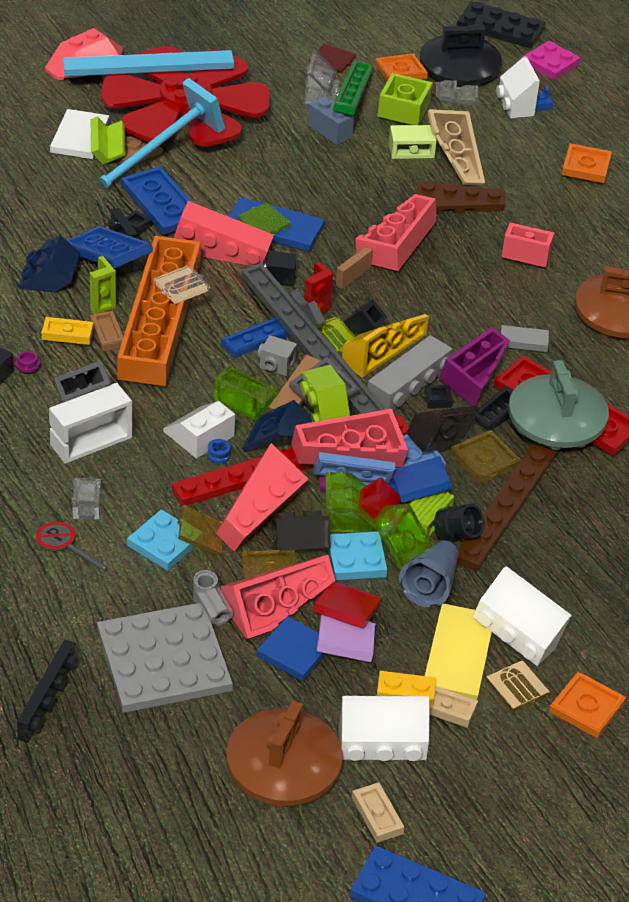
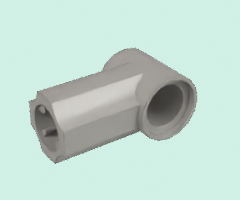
M209 570L197 572L193 579V600L202 605L211 624H216L217 626L226 624L233 617V610L218 586L217 575Z

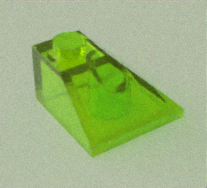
M410 503L385 506L373 521L400 571L408 561L432 546Z

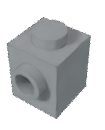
M270 335L265 344L262 343L258 349L257 356L260 358V368L287 376L296 362L297 343Z

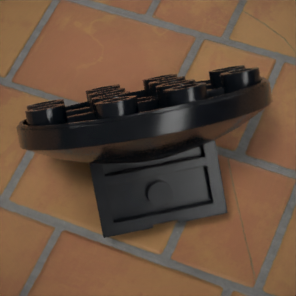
M468 25L465 27L443 26V35L427 41L420 51V62L428 72V76L450 84L453 88H460L462 86L481 87L483 83L494 79L501 70L502 57L494 45L484 40L486 31L484 25Z

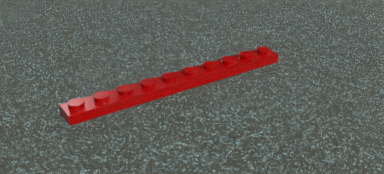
M395 416L402 435L411 434L412 430L402 416ZM293 447L280 451L300 471L314 467V464H299ZM261 457L172 483V492L181 507H185L241 490Z

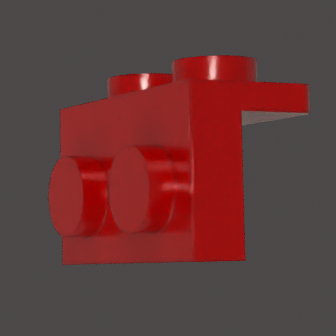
M320 262L314 264L313 276L305 280L304 299L310 303L315 301L323 314L331 310L333 272Z

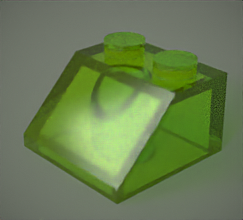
M326 472L324 486V531L377 532V523L359 506L361 489L367 485L352 473Z

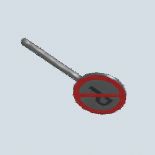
M51 522L41 526L37 531L36 541L41 548L49 551L69 548L103 571L107 570V566L72 545L76 534L74 528L69 524Z

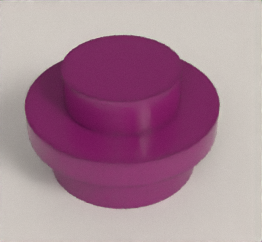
M23 351L18 354L15 366L21 372L31 373L40 367V359L32 351Z

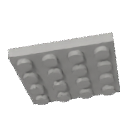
M200 603L97 622L98 635L123 713L233 691V683L214 629Z

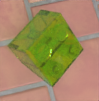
M230 365L214 378V401H219L224 406L253 420H256L270 406L281 391L280 388Z

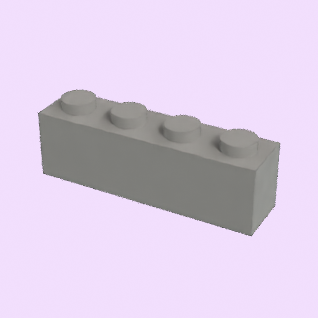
M430 335L368 380L367 388L386 410H394L396 407H400L409 397L416 395L425 385L432 383L441 374L445 359L452 355L453 348Z

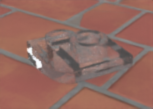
M444 80L436 82V98L456 104H479L478 85L457 87V80Z

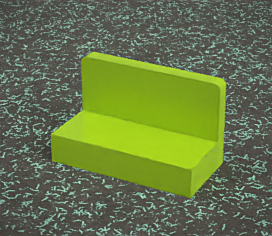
M98 116L90 119L91 153L100 163L104 165L125 156L124 123L119 121L106 126Z
M104 256L98 257V270L90 272V310L94 314L116 308V271Z

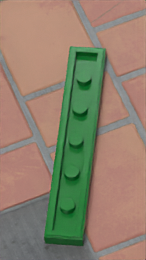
M353 61L334 102V111L354 116L372 74L373 65Z

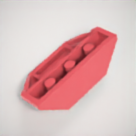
M95 28L89 29L84 33L61 42L46 65L45 71L58 81L64 80V78L82 77L64 76L63 58L122 55L123 47Z

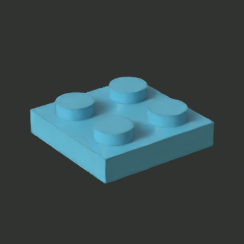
M160 510L127 538V546L168 571L202 541V534L165 511Z
M379 531L327 534L328 552L335 580L387 577V565Z

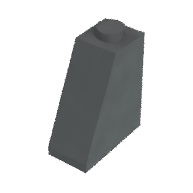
M102 360L54 378L63 402L111 384Z

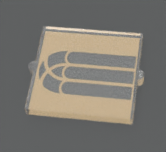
M190 265L154 278V283L162 290V294L166 295L174 304L210 291V286L202 279V275L198 274Z

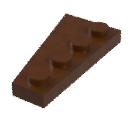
M418 180L416 194L435 198L436 213H442V210L453 209L455 213H463L467 209H473L475 212L504 211L506 191L495 188L488 189Z

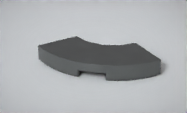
M298 290L289 293L291 298L316 327L325 323V319L315 301L307 302Z

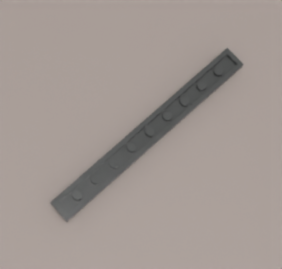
M263 263L241 270L243 280L306 355L320 361L328 357L359 387V394L348 401L349 407L356 415L386 410Z

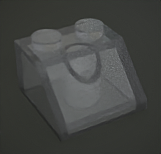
M316 50L312 52L306 73L304 109L309 110L310 103L324 96L335 102L339 91L340 80H336L337 71Z

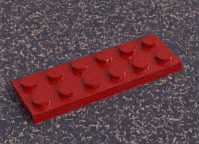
M523 355L494 379V386L500 390L505 386L514 390L523 381L535 376L551 374V371ZM607 403L609 410L607 426L604 432L590 443L614 456L629 443V415Z

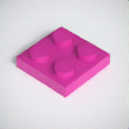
M551 41L545 42L523 56L528 58L533 69L553 80L578 66L581 58Z

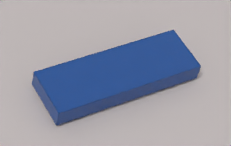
M273 318L222 338L221 345L233 358H237L259 349L262 343L265 344L270 335L281 339L290 335L277 319Z

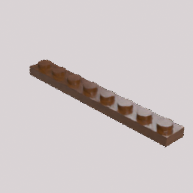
M533 442L484 512V528L482 533L478 537L465 539L458 549L459 557L457 564L476 572L479 571L561 449L554 450L547 445Z

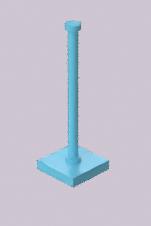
M187 78L182 84L190 111L106 176L102 175L100 177L101 183L106 188L112 186L114 180L196 117L216 132L220 133L223 131L225 125L218 99L193 80Z

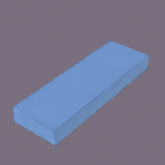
M319 452L313 467V474L369 482L382 477L389 484L395 471V462Z

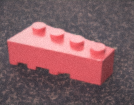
M414 194L397 207V212L386 215L381 224L371 226L365 236L359 235L355 238L356 253L364 247L372 249L371 265L399 271L435 224L436 199Z
M188 201L181 215L174 238L201 242V257L254 266L263 263L274 235Z
M392 409L295 425L291 442L299 464H315L318 453L323 452L395 462V467H403L408 452L407 445Z
M271 443L258 461L215 534L233 551H236L301 490L308 478Z

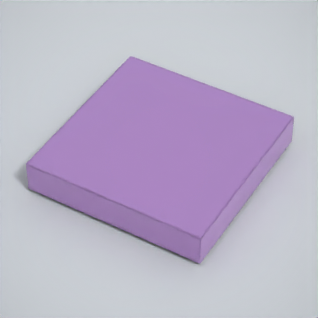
M321 615L317 651L371 662L374 649L375 623L368 622L365 628H360Z

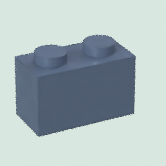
M324 96L309 104L308 126L338 145L352 138L354 116L334 111V102Z

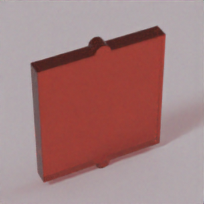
M324 43L318 50H315L314 55L309 59V63L341 74L347 67L351 66V62L356 58V54Z

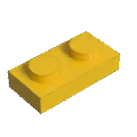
M46 317L41 332L42 340L90 345L94 322Z
M380 671L377 696H429V706L433 707L436 678Z

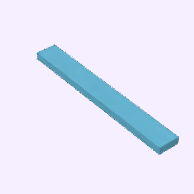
M232 50L63 58L64 76L234 69Z

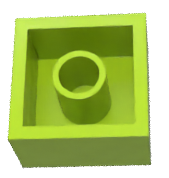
M392 73L379 96L378 117L406 123L407 125H419L430 105L433 82Z

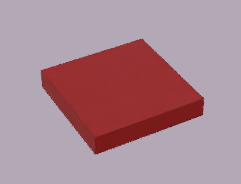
M334 581L316 600L313 611L360 628H365L381 606L383 597Z

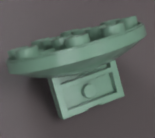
M563 360L553 361L551 374L535 376L520 383L513 390L509 400V416L517 431L529 439L547 445L554 450L586 446V444L594 441L604 432L609 417L608 406L603 396L588 383L571 377L570 370L566 369Z

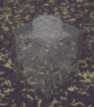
M74 478L73 519H99L101 479Z

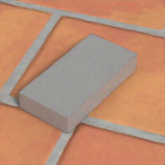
M501 326V334L510 340L508 348L548 351L549 330Z

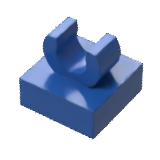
M544 86L543 91H538L535 111L552 110L553 101L547 86Z

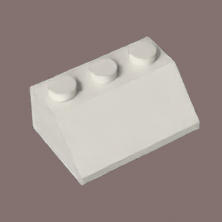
M506 566L480 599L473 618L538 666L556 649L572 615Z
M342 696L339 741L341 743L343 760H426L429 745V696Z

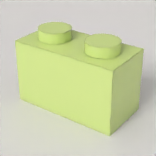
M431 125L390 126L389 148L392 159L435 158L437 140L431 130Z

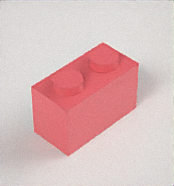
M510 223L504 237L502 258L546 268L551 255L554 232Z

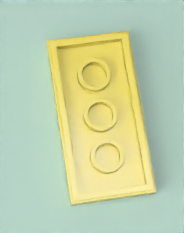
M442 604L425 676L435 677V686L477 700L492 631L473 618L475 610Z

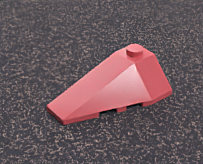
M324 555L220 587L233 610L232 620L244 637L249 639L275 629L287 616L294 614L305 602L313 599L335 581L329 555Z

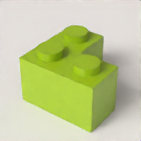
M331 364L302 372L303 381L300 382L303 396H307L310 405L313 406L312 422L350 416L346 385Z

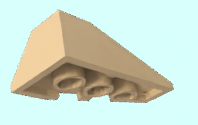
M429 109L428 116L431 130L463 185L484 186L485 179L469 111Z

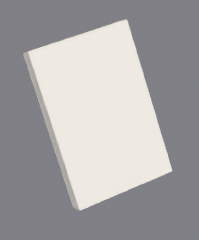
M67 109L50 145V152L93 159L94 155L91 153L90 119L98 116L108 126L109 115Z

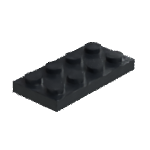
M471 1L457 20V26L484 25L486 29L485 36L532 49L545 30L546 22L540 21L537 18L522 16L516 12H508L499 7H491L481 2Z

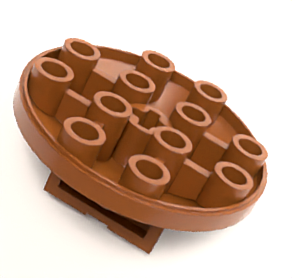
M605 266L604 273L585 280L576 292L575 309L578 316L603 337L612 336L629 341V270Z
M293 700L289 708L264 710L242 721L231 734L226 752L228 771L236 785L249 797L281 808L305 804L327 793L340 775L343 760L341 743L332 728L320 718L303 711V704Z

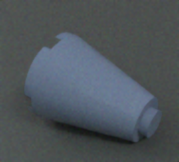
M439 541L403 566L399 573V583H402L405 589L403 593L411 602L422 607H430L436 604L439 606L447 600L451 593L459 557L458 549L453 543Z

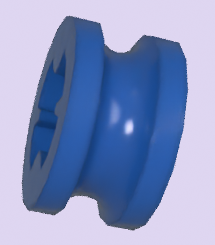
M223 439L210 441L208 444V459L216 464L227 462L230 459L231 446L229 442Z

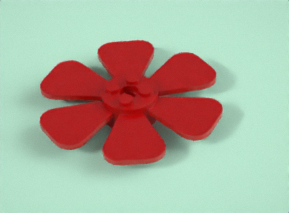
M163 46L136 54L180 53L181 51L175 47ZM211 49V50H206V51H221V50H213V49ZM233 56L234 69L196 70L188 74H184V71L143 73L161 83V85L128 74H109L103 81L101 101L104 105L111 108L155 103L128 113L121 119L125 126V132L150 142L190 111L182 84L187 78H190L218 99L221 109L252 118L264 116L268 112L270 91L266 85L257 82L214 88L241 78L248 73L247 62ZM223 113L221 114L225 129L220 133L213 130L197 117L187 124L190 140L196 145L205 147L239 138L242 127L239 122Z

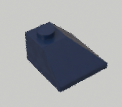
M292 400L259 416L242 449L245 452L265 449L271 443L275 447L288 445L292 442L295 425L312 423V420L298 403Z

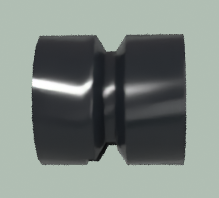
M475 504L444 507L436 512L434 527L438 537L444 541L475 538L483 531L484 517L480 508Z

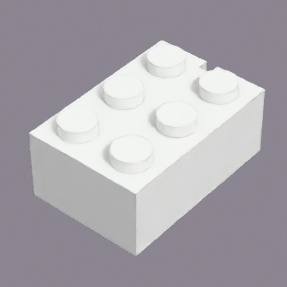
M114 383L50 407L51 447L64 463H68L132 438V400L118 383Z

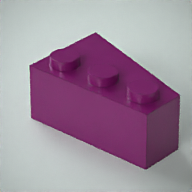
M493 326L445 359L439 379L446 385H449L453 391L475 408L503 361L510 340Z

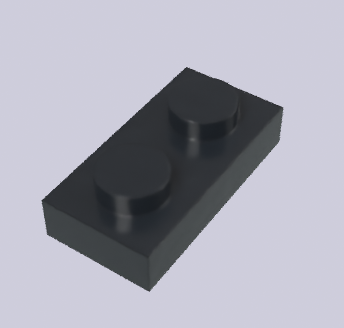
M119 207L111 209V219L108 220L110 230L138 239V233Z

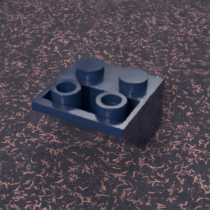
M58 235L53 240L48 239L37 251L33 250L27 255V262L21 272L22 277L19 287L27 290L57 292L72 281L80 252L61 235Z

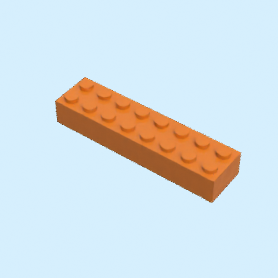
M155 236L152 243L153 251L149 253L118 353L117 380L166 386L190 298L174 303L155 282L189 269L194 275L172 282L170 285L167 284L164 288L169 290L171 286H176L174 287L175 290L182 289L178 291L179 294L193 290L194 285H190L195 284L196 279L194 278L197 277L199 270L201 242ZM169 292L171 296L179 295L177 292Z

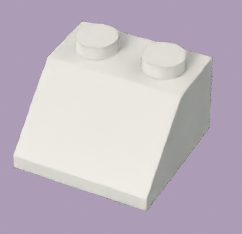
M527 57L521 58L500 77V83L496 88L497 97L501 99L503 109L507 111L510 118L535 115L540 81Z
M216 401L203 405L163 428V432L195 458H198L208 452L210 441L214 439L227 441L234 437L235 414L221 402Z

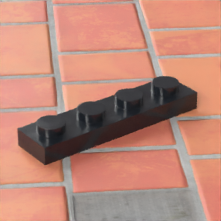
M64 639L17 720L18 740L29 743L33 734L40 731L45 713L52 710L57 692L63 690L66 676L69 671H74L77 665L78 656L75 655V642Z

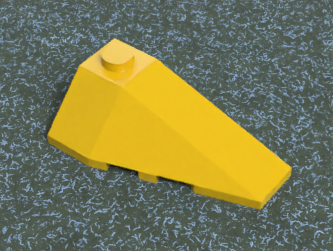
M423 314L359 334L343 345L342 358L356 374L363 378L427 334L429 316Z

